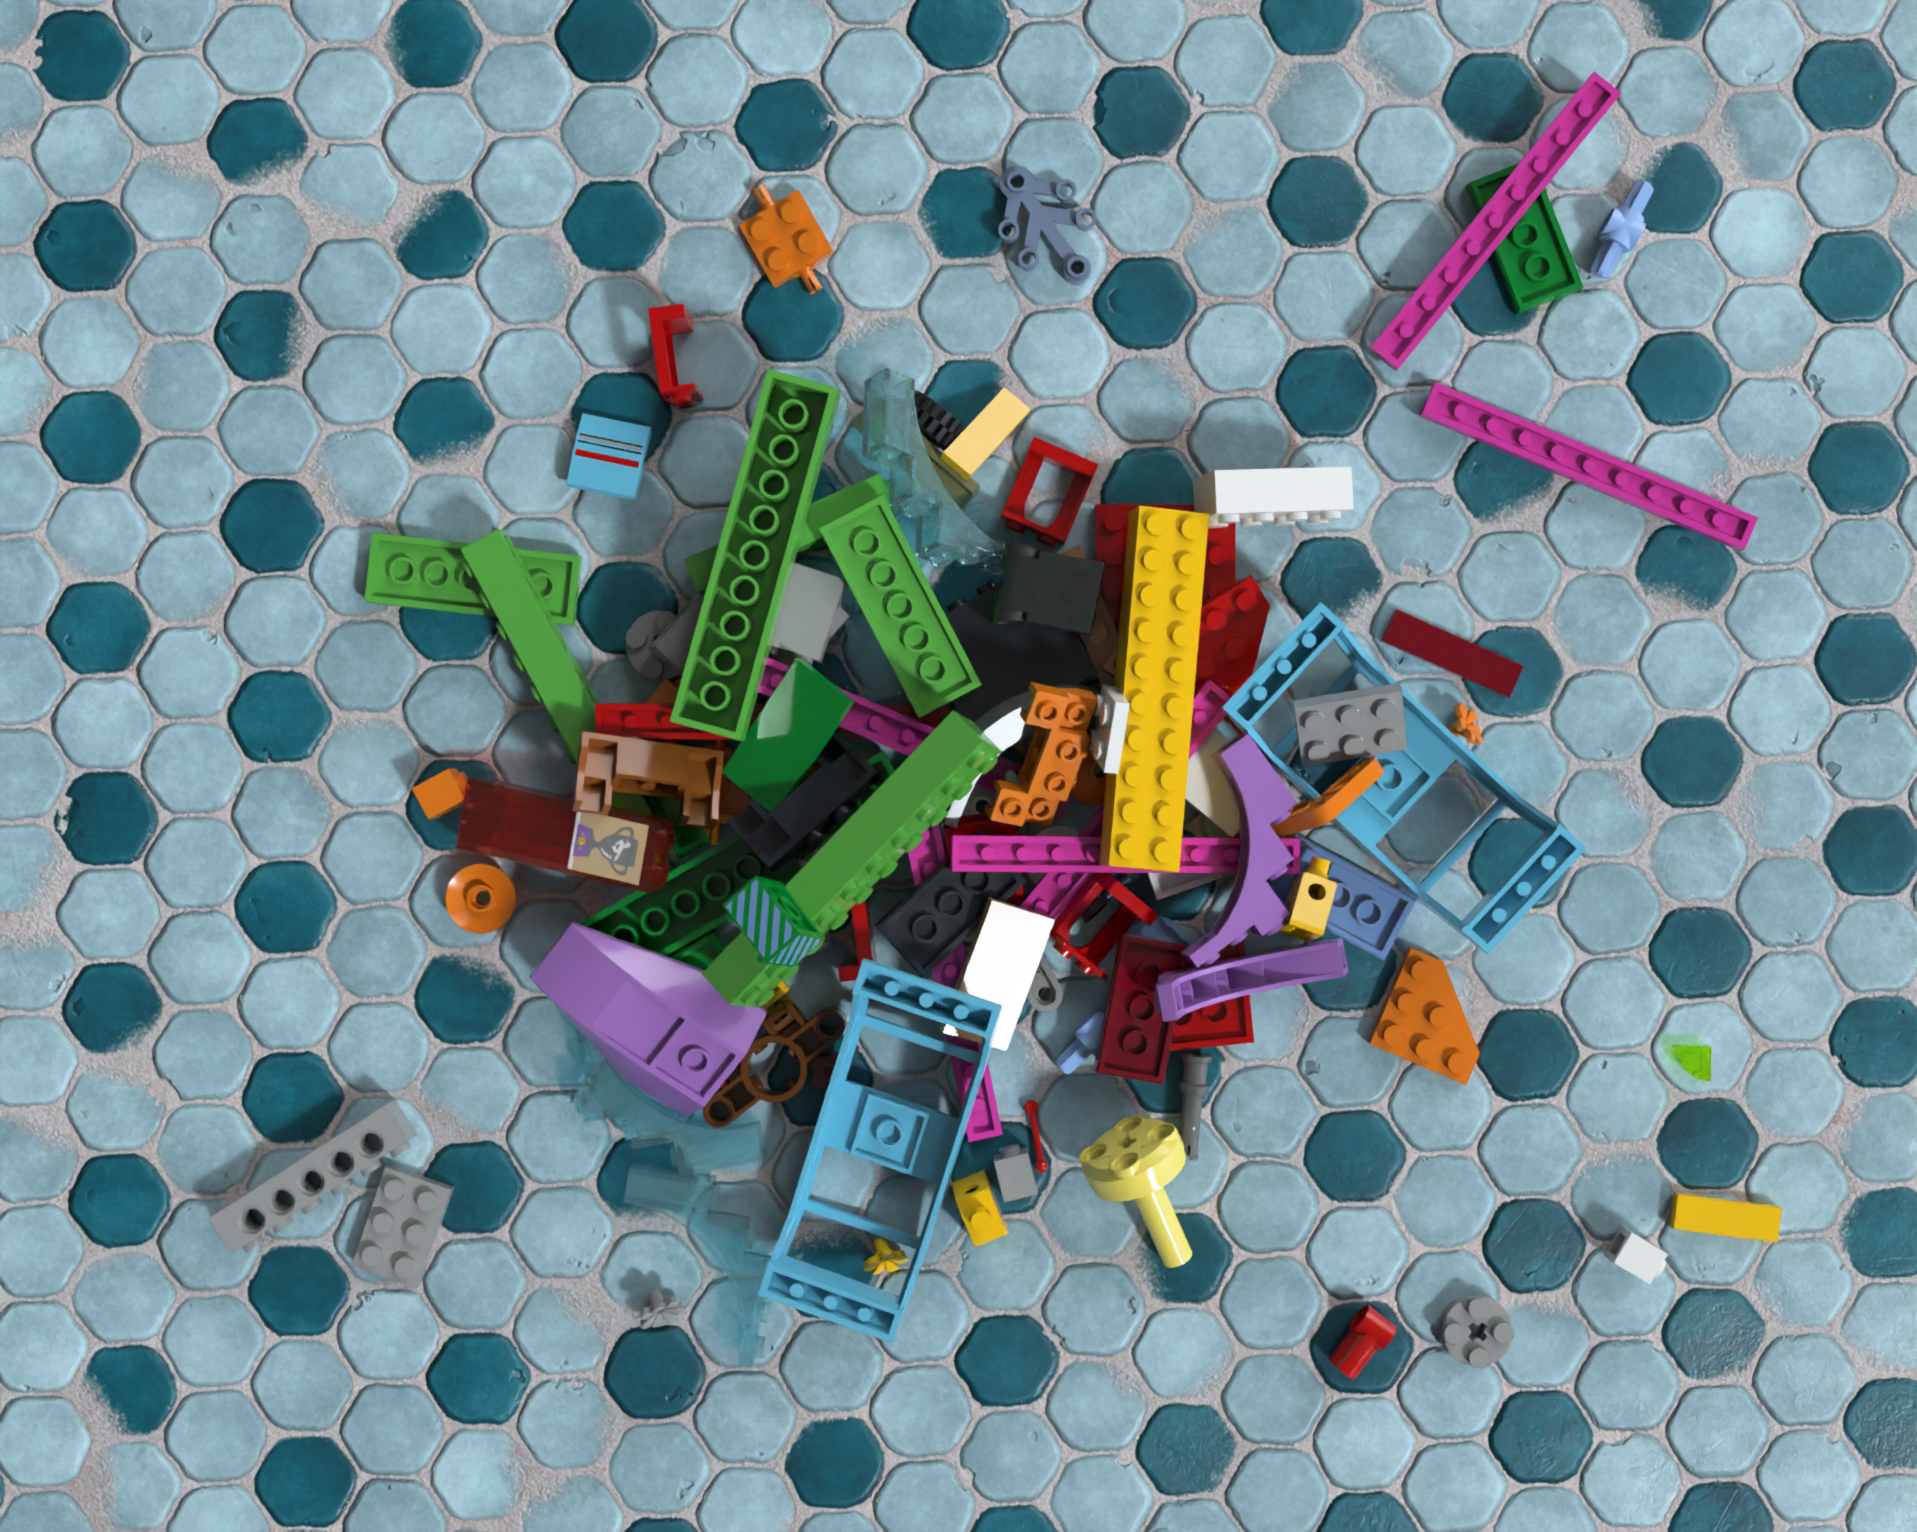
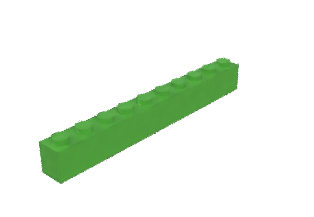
M497 529L462 548L461 551L465 558L461 561L468 575L471 578L476 577L482 588L478 591L481 600L488 609L493 608L499 619L496 621L499 633L505 640L510 639L516 650L513 653L516 664L521 671L527 670L533 682L529 685L534 697L538 702L543 701L549 711V714L546 715L547 720L555 733H561L566 742V745L563 746L565 754L570 762L575 764L578 759V746L582 731L595 733V703H599L506 530ZM612 791L609 817L649 825L644 854L668 842L645 795Z

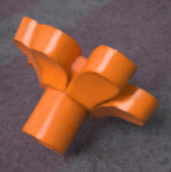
M1463 702L1459 703L1454 708L1455 722L1446 726V728L1456 737L1459 735L1465 737L1468 743L1472 742L1474 745L1482 744L1481 730L1477 724L1473 723L1477 720L1476 713L1473 709L1467 711V707Z

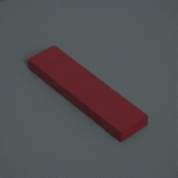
M1398 609L1394 610L1380 641L1506 698L1511 697L1524 667L1517 662Z

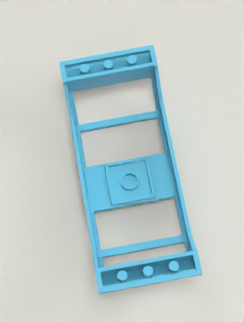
M1321 602L1316 605L1221 707L1243 734L1251 736L1267 761L1309 800L1318 798L1320 794L1280 758L1298 739L1296 725L1273 749L1266 744L1252 725L1332 639H1334L1352 665L1324 695L1341 693L1359 672L1376 687L1397 683L1365 653L1348 631L1347 626ZM1401 686L1408 750L1372 755L1380 763L1384 774L1331 821L1421 904L1484 953L1489 954L1587 848L1561 824L1556 823L1521 798ZM1370 756L1360 757L1355 764ZM1456 760L1498 800L1417 885L1375 845L1451 763ZM1507 807L1542 831L1543 834L1465 918L1460 920L1426 893Z
M864 958L852 992L853 998L848 1025L788 1217L767 1264L758 1295L893 1343L925 1258L990 1057L1002 1005ZM869 998L982 1036L980 1051L977 1052L867 1014ZM863 1025L975 1063L976 1065L959 1117L848 1080L847 1075ZM825 1146L937 1184L921 1236L918 1237L810 1199V1193ZM807 1210L916 1249L900 1295L786 1256L804 1211Z

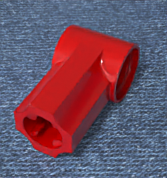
M1368 1304L1360 1308L1355 1314L1349 1326L1350 1331L1328 1358L1338 1370L1353 1380L1376 1350H1383L1391 1342L1397 1330L1396 1325Z

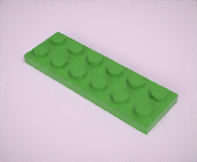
M882 494L819 527L825 542L919 718L982 685Z
M372 532L364 602L497 617L493 608L488 609L481 600L478 591L482 588L476 577L471 578L462 564L461 560L465 557L461 549L471 543ZM516 549L555 623L575 626L583 557Z

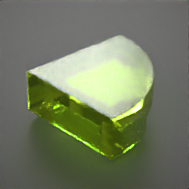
M1672 1045L1675 1059L1688 1074L1700 1080L1711 1081V1046Z

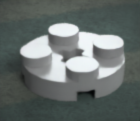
M670 611L648 612L639 617L628 630L625 638L626 654L629 662L637 672L650 679L671 680L679 677L678 674L648 648L677 615Z
M1461 1296L1451 1302L1442 1315L1441 1337L1444 1346L1456 1360L1475 1368H1485L1489 1364L1498 1361L1507 1352L1514 1338V1329L1511 1326L1509 1315L1498 1302L1488 1296ZM1474 1323L1478 1326L1484 1323V1334L1473 1339L1468 1337L1471 1334V1330L1468 1328L1470 1324Z

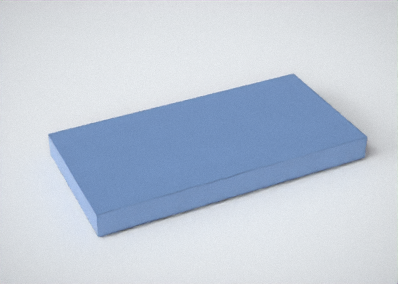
M1293 833L1290 838L1300 839V873L1307 872L1312 857L1323 858L1332 863L1327 879L1336 882L1337 888L1325 929L1381 960H1385L1417 899ZM1283 874L1272 881L1269 878L1267 879L1268 884L1283 905H1285L1294 877L1299 874ZM1308 890L1310 897L1314 899L1313 893Z

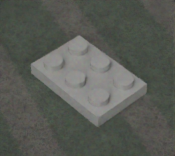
M1400 683L1293 701L1302 767L1408 750L1403 695Z
M387 1165L381 1177L351 1266L418 1288L422 1283L454 1187L392 1165Z

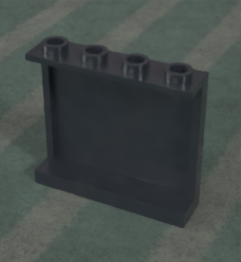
M994 579L976 589L979 595L966 602L965 598L962 597L946 607L949 612L946 614V617L982 684L952 700L959 714L973 722L1009 698L1030 691L1028 688L1031 682L1047 686L1077 685L1098 672L1076 633L1028 623L988 624L993 596L1004 582L996 584Z

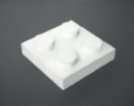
M1102 684L1100 695H1095L1098 699L1093 712V716H1096L1095 728L1090 729L1088 733L1090 737L1089 751H1091L1090 753L1094 760H1096L1104 773L1118 774L1130 703L1116 686Z

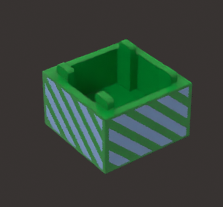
M755 876L723 904V907L728 912L725 915L728 921H735L759 953V956L756 958L759 963L793 967L825 940V937L783 882Z

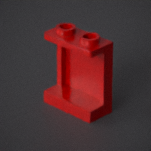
M868 898L860 904L856 903L851 908L858 960L842 962L838 967L840 982L856 980L864 958L878 963Z

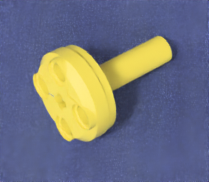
M1139 1115L1126 1117L1080 1153L1079 1160L1082 1164L1084 1175L1089 1186L1100 1199L1110 1202L1135 1200L1163 1265L1168 1268L1181 1266L1192 1257V1250L1163 1186L1172 1181L1182 1170L1186 1161L1184 1144L1178 1130L1171 1123L1153 1118H1143Z

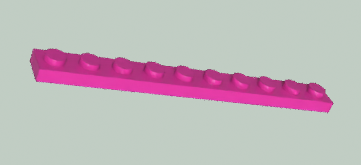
M1595 71L1588 77L1368 349L1395 372L1400 368L1621 95V92Z
M1437 382L1432 384L1419 417L1738 551L1745 550L1758 520V517Z
M768 658L759 693L771 697L790 667ZM839 688L855 701L839 724V727L910 756L935 729ZM997 756L998 761L995 766L986 774H981L976 785L997 793L993 786L995 780L1006 781L1003 774L1008 769H1012L1018 775V771L1022 767L1021 765ZM1070 793L1067 801L1060 800L1054 818L1062 820L1072 796Z
M1207 680L1194 695L1189 759L1227 715L1221 707L1231 697L1211 680ZM1104 804L1077 836L1102 835ZM1046 872L1018 906L1056 919L1093 873Z
M939 824L933 827L930 825L921 835L923 837L921 843L914 850L908 852L915 887L946 859ZM963 941L932 969L936 983L955 988L966 959ZM946 1034L948 1042L977 1052L980 1051V1043ZM950 1055L962 1108L976 1064ZM988 1063L966 1128L968 1142L1003 1135Z
M950 835V871L1237 873L1241 844L1240 838L1182 837L1179 872H1164L1099 866L1101 836ZM1280 838L1294 858L1286 865L1288 870L1284 874H1300V839Z

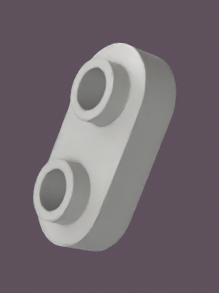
M1042 954L1027 998L1036 1010L1051 1012L1061 1004L1063 990ZM1043 987H1048L1052 991L1051 997L1047 1000L1041 999L1038 995L1039 990Z

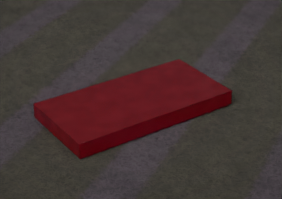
M1120 932L1093 1068L1094 1072L1163 1085L1176 1020L1163 1022L1162 1012L1158 1013L1154 1004L1155 983L1159 982L1158 976L1164 972L1186 969L1187 961L1181 952L1187 949L1188 945Z

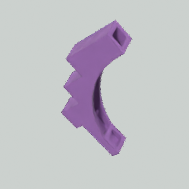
M1238 734L1211 754L1224 774L1233 794L1240 825L1241 845L1235 882L1219 918L1208 933L1181 952L1187 963L1197 968L1200 965L1204 968L1215 962L1220 957L1218 952L1228 944L1234 946L1248 936L1246 930L1250 929L1253 934L1260 936L1265 934L1270 936L1279 931L1284 926L1283 920L1290 916V913L1266 880L1269 878L1272 881L1283 875L1288 870L1286 865L1294 859L1272 829L1270 823L1277 825L1291 815L1289 809L1296 805L1297 802L1249 734Z
M1335 938L1263 949L1254 955L1216 960L1204 968L1201 966L1164 972L1158 976L1159 982L1155 983L1154 1004L1158 1013L1162 1012L1163 1022L1174 1021L1191 1011L1233 998L1292 985L1345 977L1349 971L1343 939Z

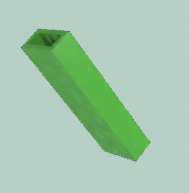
M879 473L811 503L796 558L827 545L819 527L881 494L884 496L893 515H896L894 505L900 502L891 480L889 479L884 482ZM719 544L684 559L697 591L705 596Z

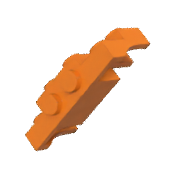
M1031 682L1028 689L1033 694L1029 709L1021 708L1019 715L1025 724L1037 727L1018 776L1021 784L996 779L993 785L998 792L993 805L986 804L984 811L992 821L1023 826L1025 821L1050 827L1060 800L1067 801L1070 791L1075 788L1078 781L1080 764L1082 759L1089 753L1090 737L1086 731L1098 699L1092 691L1079 688H1057Z

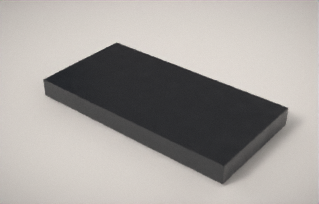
M977 829L972 835L985 834L982 832V830ZM949 855L874 926L921 978H924L978 927L988 897L1005 902L1026 880L1018 872L950 871Z

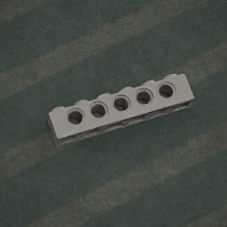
M394 1099L208 1219L231 1254L241 1247L245 1252H248L265 1241L261 1234L271 1228L276 1234L294 1222L291 1215L300 1209L305 1215L321 1205L323 1202L320 1197L331 1190L335 1196L351 1186L352 1182L349 1178L356 1173L361 1172L362 1176L365 1177L382 1166L378 1159L390 1153L392 1158L410 1148L411 1145L408 1140L417 1135V1133ZM369 1133H374L380 1138V1149H374L369 1145ZM340 1152L350 1156V1168L343 1167L340 1164L338 1158ZM310 1171H315L321 1176V1187L311 1183L309 1178ZM281 1190L290 1193L292 1205H286L282 1202L280 1198ZM252 1209H256L262 1214V1224L253 1221L251 1217Z

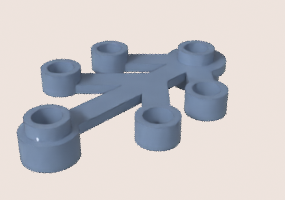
M1015 165L1007 168L1000 178V189L1007 198L1004 221L998 227L999 238L1005 243H1012L1018 238L1019 226L1016 221L1020 204L1022 203L1030 215L1024 249L1018 256L1020 268L1024 271H1033L1037 268L1039 264L1037 249L1040 232L1042 231L1064 263V279L1071 285L1085 283L1091 272L1089 260L1082 255L1075 254L1054 223L1076 226L1079 230L1087 232L1092 230L1096 224V213L1090 208L1072 211L1044 206L1039 203L1034 195L1053 196L1062 203H1069L1076 196L1077 189L1073 181L1063 179L1055 183L1034 179L1032 173L1023 166ZM1019 177L1023 180L1024 184L1020 188H1015L1011 185V180ZM1063 186H1068L1072 189V194L1070 196H1062L1059 189ZM1084 214L1089 215L1092 218V223L1083 225L1079 220L1080 216ZM1005 226H1012L1015 229V234L1010 237L1005 236L1002 233V229ZM1024 255H1033L1035 262L1032 265L1024 264L1022 261ZM1080 263L1084 270L1082 273L1075 274L1071 270V265Z

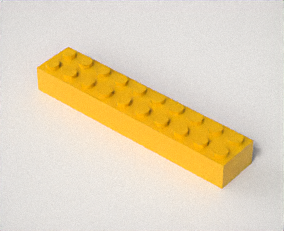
M1138 506L1129 512L1114 686L1127 699L1130 706L1118 774L1107 773L1099 866L1164 872H1179L1209 522V514L1148 506Z

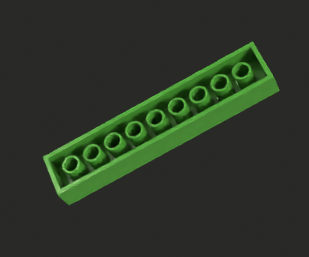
M767 369L670 722L745 742L840 400V393L836 387Z
M952 711L787 883L786 888L823 936L831 929L839 928L847 920V912L856 903L864 902L873 892L871 887L880 878H886L896 869L898 865L896 861L905 852H911L921 843L923 839L921 835L930 825L932 827L936 826L945 818L948 813L946 809L955 799L957 801L961 800L970 792L973 787L971 783L980 773L986 774L995 766L998 761L996 757L1002 750L973 721ZM741 932L704 970L702 975L729 1005L760 1007L774 996L775 992L773 989L782 980L790 979L798 971L799 966L797 964L793 967L759 963L756 959L759 953L744 933ZM822 941L807 955L809 956L815 953L822 946L824 941Z

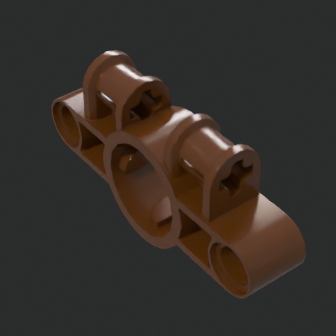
M784 995L782 1002L769 1011L762 1022L768 1033L759 1036L752 1042L747 1054L721 1085L722 1088L704 1106L703 1117L706 1123L715 1128H723L759 1100L782 1102L796 1095L808 1077L810 1061L844 1033L847 1025L845 1013L838 1007L829 1006L808 1020L788 995ZM785 1013L788 1014V1015H786L784 1018H782L779 1022H776V1020H777L779 1017H781L783 1014H785ZM826 1015H833L838 1018L840 1028L835 1032H828L823 1029L821 1019ZM778 1042L789 1047L787 1051L795 1059L798 1058L800 1061L801 1073L799 1079L796 1082L792 1079L783 1087L785 1090L773 1091L764 1088L758 1074L755 1073L753 1075L751 1071L753 1052L755 1055H758L769 1045L768 1043ZM718 1101L724 1102L729 1108V1116L720 1118L714 1115L712 1104Z

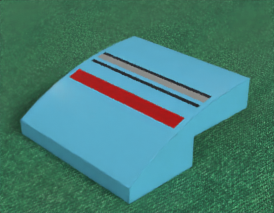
M583 413L571 457L567 487L636 501L644 473L643 463L652 435L651 427Z

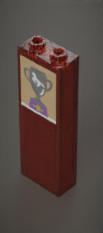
M486 777L467 779L456 848L646 893L662 890L663 885L667 882L669 876V866L667 865L668 853L675 841L674 820L611 806L608 816L572 811L573 797Z

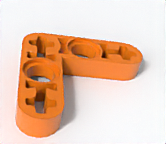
M1375 756L1363 759L1350 768L1318 798L1297 803L1289 809L1291 815L1277 825L1270 823V826L1278 837L1323 826L1337 817L1384 774L1383 768Z

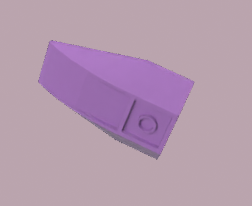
M575 922L570 923L530 975V979L628 1082L683 1117L703 1108L747 1054L767 1014V1010L762 1006L729 1005L702 975L703 969Z

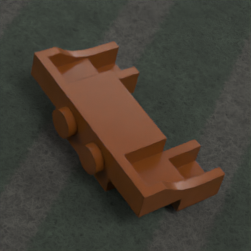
M582 731L578 746L572 811L608 816L612 804V791L680 800L679 825L714 830L719 817V796L724 751L678 745L672 741L656 742L643 740L637 736L621 737Z

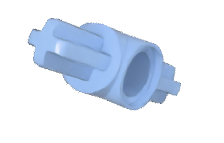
M1640 180L1635 181L1623 205L1612 208L1598 232L1599 241L1602 246L1590 267V272L1594 276L1607 279L1621 253L1630 252L1638 242L1646 226L1644 217L1641 214L1654 191L1650 183Z
M1101 1010L1094 1011L1076 1028L1075 1035L1077 1039L1056 1058L1057 1066L1065 1074H1071L1091 1054L1096 1057L1104 1013Z

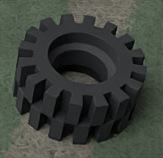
M917 390L899 412V415L928 441L943 451L965 430V427L950 412L944 410L940 404L935 403L933 399Z

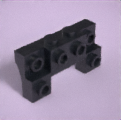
M835 730L815 760V763L820 768L767 814L752 797L748 801L750 807L735 820L731 816L726 820L730 828L772 873L797 851L800 850L803 853L807 848L813 849L824 840L825 833L833 825H840L851 816L852 809L856 806L854 801L880 779L878 772L837 730Z

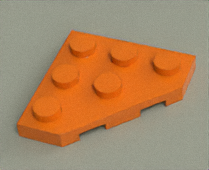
M1408 947L1368 1043L1467 1085L1480 1052L1445 964L1441 960Z

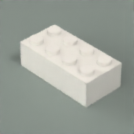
M1351 467L1214 470L1193 480L1194 512L1209 514L1208 528L1228 527V524L1238 522L1241 523V527L1261 526L1263 522L1274 521V526L1294 525L1296 521L1307 520L1308 525H1320L1329 523V520L1341 519L1342 513L1354 509Z

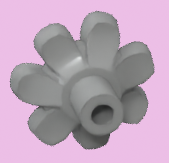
M653 1290L647 1295L651 1306L640 1311L641 1328L647 1329L651 1325L653 1328L659 1327L664 1323V1320L671 1324L678 1318L677 1314L683 1313L685 1308L681 1302H678L676 1297L671 1296L664 1300L660 1290Z

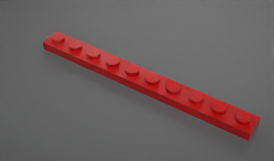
M595 703V733L621 737L637 736L641 739L735 740L670 722L674 704ZM755 704L748 731L766 704ZM881 705L932 728H936L950 714V705H943L920 718L917 716L912 705ZM839 726L836 729L845 740H870Z

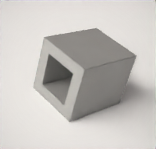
M1019 1144L1000 1148V1154L993 1155L1004 1202L1037 1195V1185L1027 1147L1020 1149Z

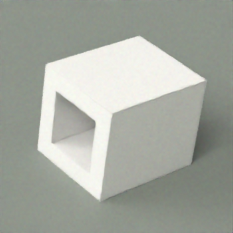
M1622 1225L1604 1253V1256L1613 1263L1648 1284H1651L1654 1278H1658L1662 1274L1666 1265L1665 1259L1668 1255L1657 1246Z

